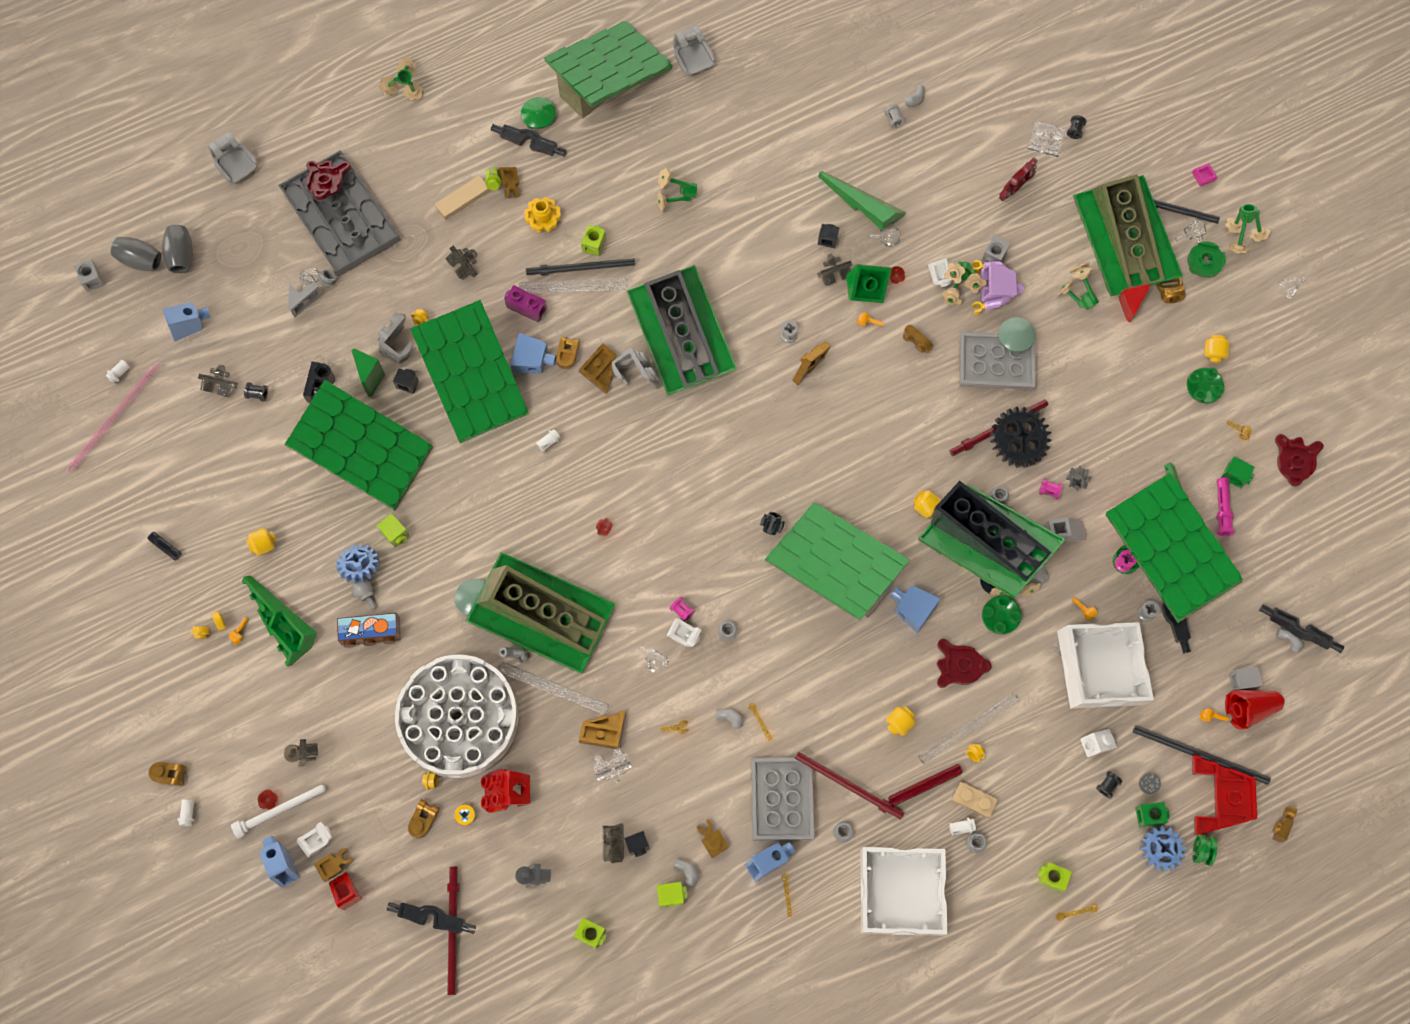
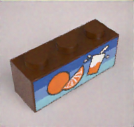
M397 613L337 618L338 642L345 648L356 647V644L373 646L376 642L393 644L395 641L401 640L400 617Z

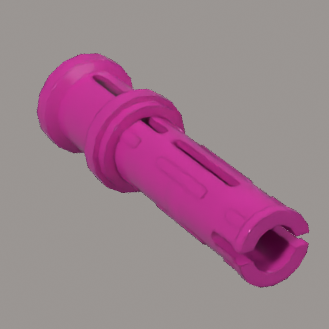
M1218 478L1216 480L1219 512L1216 515L1219 523L1217 534L1219 536H1231L1235 534V529H1233L1232 522L1234 514L1231 512L1229 479Z

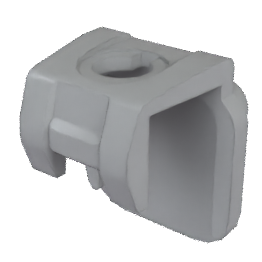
M698 25L675 33L673 39L674 56L685 74L691 76L713 66L714 55Z
M230 132L208 145L210 154L215 160L216 168L230 183H238L253 173L258 166L256 159L245 145L239 144Z
M395 312L389 320L391 322L390 328L383 326L378 332L379 337L377 340L379 341V352L400 364L409 358L412 342L405 347L400 355L389 347L405 327L403 324L406 315Z
M629 348L612 362L614 374L627 386L629 383L622 370L634 363L637 365L645 380L648 379L652 388L657 389L659 382H661L658 374L652 369L650 360L642 351L639 353Z

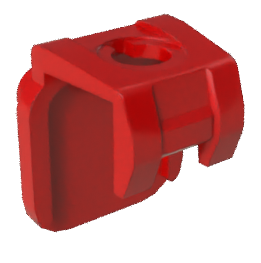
M499 769L489 772L481 778V787L485 789V796L481 799V807L488 813L505 811L509 805L520 807L531 804L530 775ZM521 785V795L513 790V786Z

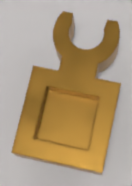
M499 167L497 172L501 179V187H506L504 192L505 198L510 197V192H513L514 197L517 198L519 196V189L516 186L520 183L516 167Z
M1292 806L1285 808L1282 820L1277 821L1273 827L1274 836L1272 839L1278 842L1287 840L1298 809Z
M707 819L708 829L702 830L700 825H697V830L700 834L705 835L701 842L710 857L714 858L728 849L729 846L719 829L715 832L712 831V823Z
M347 848L341 849L337 857L330 853L314 863L323 882H327L343 872L341 865H349L354 861L352 857L344 860V854L349 851Z

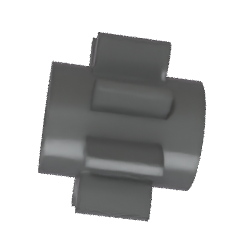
M1081 466L1077 469L1071 468L1070 474L1066 477V480L1070 481L1069 487H1073L1077 491L1082 487L1086 489L1092 478L1088 476L1089 470H1085Z

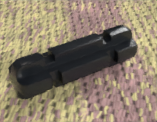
M151 532L147 537L152 544L174 561L181 557L182 553L156 532Z

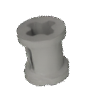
M893 104L884 110L885 116H888L891 122V128H898L905 123V118L901 116L897 104Z
M793 321L784 322L781 329V339L785 343H793L797 339L798 326Z
M1146 601L1138 609L1139 619L1143 622L1152 621L1159 614L1160 607L1155 601Z

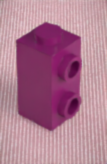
M515 285L504 296L506 308L538 323L547 309L545 299Z

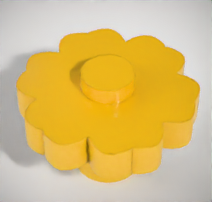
M544 197L542 200L535 198L528 203L529 208L524 210L525 222L530 224L531 230L538 233L543 232V230L547 232L552 231L557 227V222L561 220L560 207L555 205L554 200Z

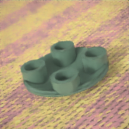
M1013 317L1002 323L999 328L998 337L1001 343L1012 353H1019L1029 349L1034 344L1036 332L1033 325L1026 319Z
M470 579L463 582L456 590L455 604L458 610L465 616H468L485 581Z

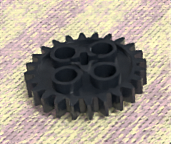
M1017 406L1013 411L1008 409L1006 413L1000 414L1001 418L995 419L997 424L991 426L995 431L990 433L995 438L990 443L996 444L992 450L999 451L996 456L1002 455V462L1009 460L1008 466L1013 465L1015 462L1016 468L1020 467L1021 463L1023 468H1026L1028 463L1030 466H1033L1035 461L1040 462L1041 457L1047 455L1044 450L1050 449L1046 443L1052 441L1047 438L1051 432L1046 431L1049 424L1043 425L1045 418H1038L1039 412L1033 415L1032 408L1026 412V407H1022L1019 410ZM1025 423L1031 425V431L1025 428ZM1007 425L1013 428V433L1008 432ZM1029 441L1034 444V450L1029 448ZM1011 443L1016 446V452L1010 449Z

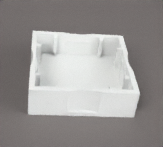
M1139 622L1114 623L1105 626L1095 624L1067 625L1057 631L1070 709L1137 706L1154 700L1149 672L1144 659V645Z
M862 847L860 850L861 934L947 935V903L944 895L946 881L945 849L916 848L898 850L894 848Z

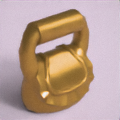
M1180 277L1156 284L1161 299L1165 303H1178L1186 297L1183 281ZM1178 282V284L1161 285L1162 283Z

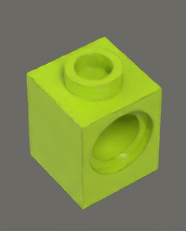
M588 225L581 242L582 252L599 257L606 241V230L597 225Z
M392 513L376 525L394 548L397 545L403 544L409 536L407 530Z
M1048 862L1039 868L1037 877L1040 879L1038 884L1063 893L1066 891L1072 872ZM1050 871L1056 873V882H1052L1049 879Z
M681 882L656 885L660 908L684 905V899H688L686 886L682 887Z
M582 918L573 937L597 949L598 946H603L607 935L604 934L606 929ZM589 929H596L597 937L594 940L586 938V932Z

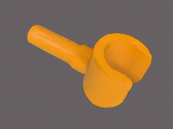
M866 312L861 313L857 319V323L861 326H865L867 322L882 327L884 322L870 318V315Z
M1076 597L1072 599L1082 610L1085 619L1090 620L1096 617L1097 610L1094 606L1086 608Z
M245 617L238 628L229 633L230 641L235 645H238L243 640L240 632L248 622V619Z
M1212 709L1202 710L1199 716L1205 722H1210L1212 718L1229 721V717L1214 713Z

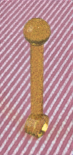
M750 703L748 706L749 710L753 711L767 740H771L772 737L756 710V705Z
M783 873L781 879L784 882L788 917H792L787 881L789 875Z
M1092 904L1088 908L1064 914L1059 912L1056 914V919L1062 921L1066 917L1081 913L1097 912L1098 906Z

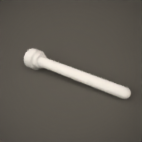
M319 785L246 822L243 820L232 823L231 828L237 839L245 836V833L249 832L248 829L325 792L326 787Z

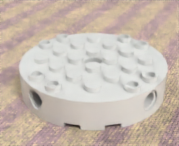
M468 655L444 656L420 667L410 677L405 687L402 688L395 710L396 731L405 751L425 770L447 778L471 777L494 766L512 745L519 721L516 697L506 678L500 671L484 660ZM456 712H461V713H462V715H461V717H460L459 719H457V720H453V719H452L454 713H456Z

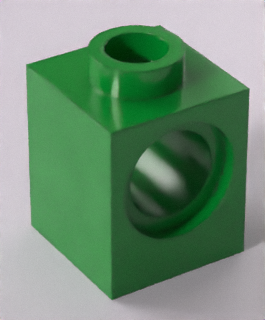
M1234 456L1228 462L1220 478H1228L1229 483L1241 489L1245 484L1249 485L1254 478L1252 472L1255 467Z
M1165 802L1141 804L1135 807L1139 828L1164 825L1168 823L1170 818L1169 809L1165 807ZM1150 810L1156 811L1158 815L1157 820L1150 816Z

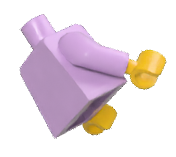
M979 260L973 262V267H978L972 268L976 270L975 274L981 273L982 279H985L987 282L986 286L981 287L982 301L985 303L982 304L977 301L973 303L972 308L980 307L979 310L973 312L974 315H980L983 309L991 310L1008 304L1016 294L1021 295L1023 293L1024 285L1016 283L1015 271L1007 268L1002 262H985L984 264Z

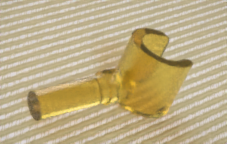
M1228 419L1226 424L1240 431L1239 437L1241 439L1248 440L1252 432L1249 426H1240Z
M682 720L678 725L660 727L661 732L678 731L680 734H685L689 729L683 730L680 725L688 724V721Z

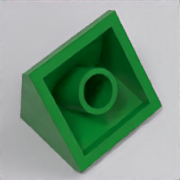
M857 264L846 275L849 300L883 303L892 268Z
M352 349L361 383L368 397H371L385 373L378 359L357 349Z

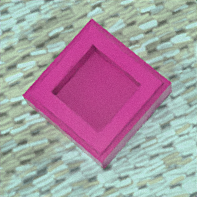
M1209 163L1192 171L1200 187L1212 183L1218 178Z

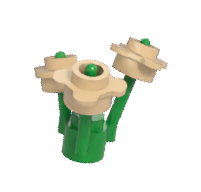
M959 261L958 264L953 262L948 264V270L945 272L944 277L954 280L955 284L953 288H948L947 291L942 292V296L945 298L944 303L948 305L961 304V293L957 288L962 280H966L964 285L969 287L972 293H977L981 287L986 286V280L982 279L979 274H975L976 270L972 269V265L969 262Z

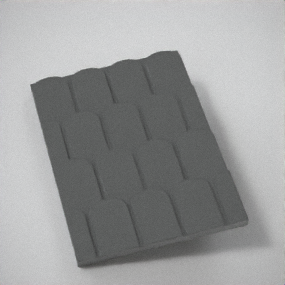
M340 150L318 163L331 161L333 166H337L344 161L348 162V160ZM352 166L351 170L344 176L342 188L324 200H317L308 190L306 183L309 175L308 169L278 185L338 276L401 240Z

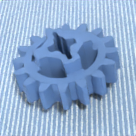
M359 544L356 548L354 545H351L350 550L345 548V553H339L340 559L336 560L338 565L336 568L341 578H345L347 582L353 579L354 583H357L359 579L364 582L365 577L371 579L370 574H376V568L380 566L378 562L379 557L375 549H370L369 545L363 548L362 544Z
M1160 826L1158 830L1154 827L1151 829V833L1146 832L1144 834L1147 839L1140 841L1144 844L1140 851H1145L1142 859L1148 858V866L1154 864V870H1159L1161 867L1162 872H1166L1168 868L1172 871L1175 869V865L1180 866L1182 864L1179 859L1186 857L1182 854V851L1187 850V848L1181 846L1184 839L1179 840L1177 838L1179 832L1172 834L1171 827L1165 831L1164 826ZM1159 835L1166 836L1167 839H1161L1160 837H1157V836H1159ZM1162 845L1165 846L1164 853L1161 852ZM1161 858H1164L1166 861H1169V862L1164 863V862H1160V861H1158V860L1161 859Z

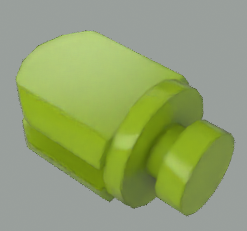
M497 167L493 168L494 174H490V169L487 168L486 187L495 191L501 186Z

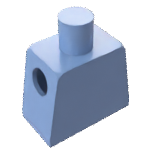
M192 302L163 309L174 341L201 331L200 321L211 318L207 307L196 310Z
M521 333L518 334L510 363L513 373L541 374L545 364L555 366L556 355L548 353L547 343Z
M911 586L906 593L896 587L890 595L891 598L899 602L894 610L895 613L916 633H918L940 601V598L915 586Z
M274 836L265 838L262 841L265 848L260 850L259 853L269 879L281 888L299 879V873L286 847L280 842H276Z
M776 843L751 857L745 866L756 883L783 867L789 861L788 857L795 854V851L790 843L782 847L779 843Z

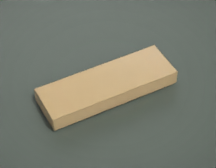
M478 175L435 203V207L446 220L490 190Z

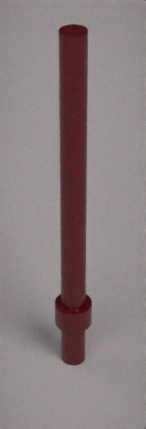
M1044 399L1027 408L1026 412L1031 408L1033 409V414L1048 406L1047 400ZM990 428L971 439L967 438L961 441L960 445L949 450L950 454L955 456L964 450L969 451L974 448V445L991 437L990 433L995 430Z
M799 751L797 752L796 760L874 804L883 813L887 812L899 820L903 817L904 812L893 807L889 801L881 800Z
M451 866L449 867V883H447L449 915L457 917V892H459L460 883H458V867ZM448 931L447 995H456L457 933Z

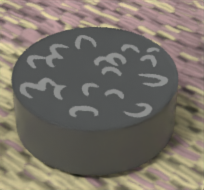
M1147 773L1140 778L1139 787L1144 793L1153 794L1160 789L1161 781L1157 775Z

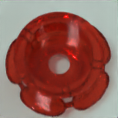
M899 266L892 267L889 277L892 283L898 284L905 280L903 268Z
M608 518L598 521L596 525L598 535L607 536L611 531L613 523L608 521Z
M272 790L261 792L257 799L258 805L262 809L267 808L270 810L274 808L275 803L278 801L277 794L273 793Z

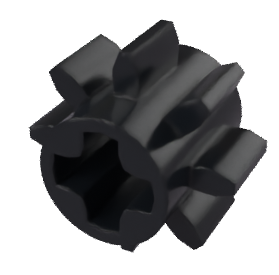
M769 512L768 515L764 514L760 525L764 526L763 532L769 535H776L777 532L781 533L785 524L784 521H781L782 516L776 512Z

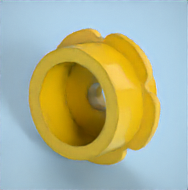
M417 309L415 313L411 314V317L413 318V323L419 325L427 322L429 315L424 310Z
M193 626L192 632H190V634H194V638L206 639L207 635L211 634L209 627Z
M969 745L966 751L969 759L977 763L981 759H985V750L981 745Z
M428 771L427 774L423 775V786H426L427 790L436 789L438 775Z

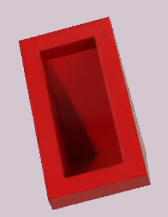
M1150 285L1137 286L1121 292L1119 301L1128 322H1131Z
M347 871L329 882L336 906L339 909L346 910L362 900Z

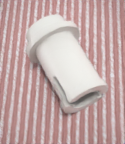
M120 360L111 371H107L105 376L112 383L119 382V378L130 369V366L123 360Z
M554 429L552 431L549 430L546 436L536 442V445L542 452H545L555 442H559L561 437Z
M181 800L180 818L177 819L180 826H192V822H194L192 817L195 801Z
M966 818L964 821L949 823L952 836L967 832L972 834L973 831H976L974 819Z

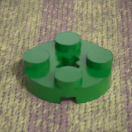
M1208 241L1198 243V245L1190 250L1187 257L1190 272L1201 277L1217 276L1226 263L1224 252H1221L1218 249L1219 246L1215 243ZM1207 256L1211 262H1204V257Z

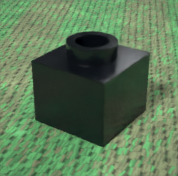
M822 224L817 245L835 249L840 227H836L833 224Z
M399 368L393 380L396 389L414 394L419 382L414 371Z
M644 831L624 838L630 856H642L647 853L646 850L650 849Z

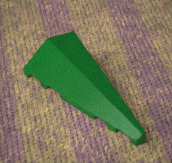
M823 171L819 172L818 177L851 208L855 211L859 209L881 231L890 223H896L906 214V212Z
M244 576L242 583L248 585L251 591L249 595L251 600H255L258 604L259 609L257 611L270 636L274 635L279 644L277 646L278 651L283 652L287 659L285 661L286 666H292L312 648L317 632L252 576Z

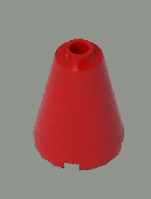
M1232 690L1231 693L1226 695L1225 711L1233 719L1230 720L1231 724L1236 729L1243 730L1281 711L1285 700L1277 691Z

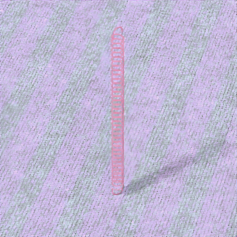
M151 366V369H148V373L154 376V374L150 370L154 371L155 373L156 371L152 368L153 366ZM98 429L99 432L96 431V436L102 438L98 433L103 436L104 434L100 431L101 429ZM75 456V459H76V460L72 459L73 462H70V464L72 463V464L78 466V464L75 463V461L78 462V463H81V462L77 459L78 457Z

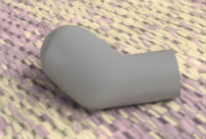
M917 85L915 93L905 97V105L915 106L923 101L925 87Z
M1278 629L1276 637L1288 640L1292 644L1290 646L1291 651L1301 652V648L1304 646L1302 640L1288 630Z
M502 647L499 651L501 657L518 658L519 663H524L528 660V653L524 649Z
M734 709L716 710V720L728 719L732 722L733 728L738 729L742 727L743 718Z
M676 859L674 869L683 871L686 876V884L694 886L699 879L695 866L689 862Z

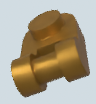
M913 325L905 327L903 339L914 343L915 348L919 352L928 353L933 348L931 341Z
M561 336L556 355V361L560 368L569 369L574 365L580 339L574 338L570 340L567 337Z
M156 762L150 766L148 775L152 781L182 787L184 781L182 777L183 773H186L187 766ZM172 771H175L174 778H170Z
M421 799L409 821V834L417 839L426 836L440 808L435 805L432 807L427 804V801ZM423 812L429 814L426 820L421 818Z

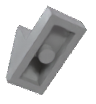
M312 282L299 293L290 284L288 309L294 318L322 295L319 286Z

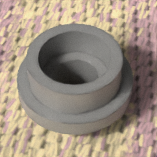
M328 269L320 271L317 276L323 286L331 287L336 282L335 274Z
M998 486L991 490L990 497L1005 504L1009 499V493L1004 487ZM996 494H1000L1002 499H998Z
M724 621L718 627V634L723 640H732L737 635V626L731 621ZM726 628H729L732 632L730 634H726L724 630Z
M842 821L835 825L833 834L838 841L848 842L854 835V829L850 823ZM840 829H846L847 835L842 836Z
M974 832L968 836L966 844L971 852L981 853L987 847V839L983 834ZM973 840H979L980 846H974Z

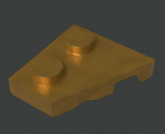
M825 341L820 346L817 344L811 353H805L800 360L802 363L792 381L799 385L805 373L808 372L810 374L825 358L831 345Z
M602 343L581 366L578 372L607 394L613 373L612 362L616 359L617 354Z
M619 711L615 715H604L595 720L583 721L579 743L618 750L626 712Z

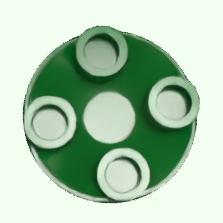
M535 97L525 102L522 106L521 117L529 129L544 128L554 124L556 109L550 100L543 97Z
M1199 368L1189 375L1187 390L1194 400L1205 404L1213 403L1224 393V382L1215 368Z
M1005 595L990 599L982 610L984 625L996 634L1004 635L1013 632L1019 626L1022 618L1018 604Z

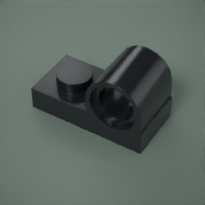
M311 361L303 392V397L307 403L312 401L324 380L331 384L334 383L335 376L327 364ZM328 373L326 377H321L322 374Z

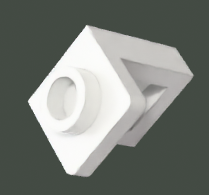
M947 258L928 264L934 285L944 287L951 284V279L944 277L945 272L948 270Z
M675 618L667 636L684 647H693L700 639L701 629L693 628L679 618Z
M1110 729L1094 732L1081 738L1087 757L1117 748Z
M320 822L316 825L315 829L299 837L297 843L309 858L329 846L332 833L327 826Z

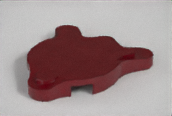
M1035 157L1027 162L1007 182L999 194L1001 201L1009 198V194H1015L1036 174L1035 169L1037 168L1038 160Z
M308 161L306 164L309 170L306 180L308 190L317 200H324L328 196L337 193L342 188L345 174L351 170V164L344 161L337 166H333L331 161H325L320 164L315 161Z
M1283 434L1275 437V443L1279 449L1277 457L1278 469L1291 486L1297 487L1315 472L1317 466L1316 457L1324 448V445L1320 441H1315L1309 446H1305L1303 438L1297 437L1290 440Z
M946 639L939 640L937 647L945 655V659H939L936 663L941 672L937 680L939 688H945L953 683L960 685L972 684L983 674L991 670V662L984 659L982 655L980 656L975 651V648L965 645L955 646Z

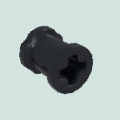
M1080 115L1072 116L1070 120L1071 126L1066 134L1072 139L1082 138V129L1086 125L1087 120Z
M247 382L244 388L245 399L255 398L265 402L268 396V386H257Z
M1108 771L1106 773L1107 777L1101 785H1097L1096 789L1103 796L1111 799L1113 797L1112 793L1123 781L1120 777Z

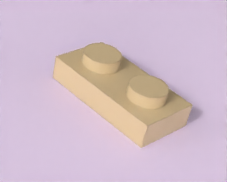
M962 782L959 783L952 798V802L988 819L998 800Z

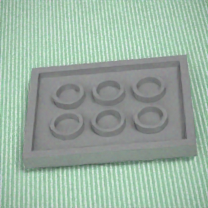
M961 332L959 386L1034 390L1035 342L1025 351L1012 353L1001 343L998 334Z
M751 758L753 841L814 840L812 768L795 758Z

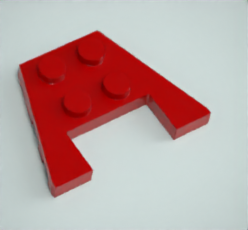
M1192 756V775L1214 776L1215 817H1194V836L1257 819L1256 778L1231 768H1225L1216 762L1207 761L1200 756Z

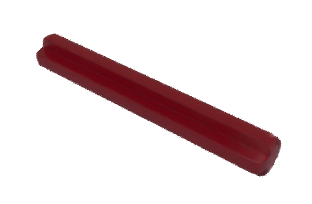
M959 764L945 769L889 796V802L893 807L961 775L963 773L962 768Z

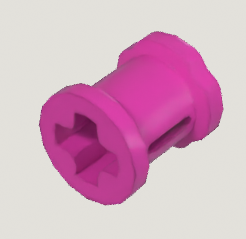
M1044 478L1039 494L1053 496L1054 499L1058 500L1063 484H1055Z
M1124 550L1115 559L1114 563L1117 570L1125 572L1134 566L1136 560L1129 550Z
M679 597L669 608L671 611H675L684 622L695 613V609H691L684 602L683 597Z

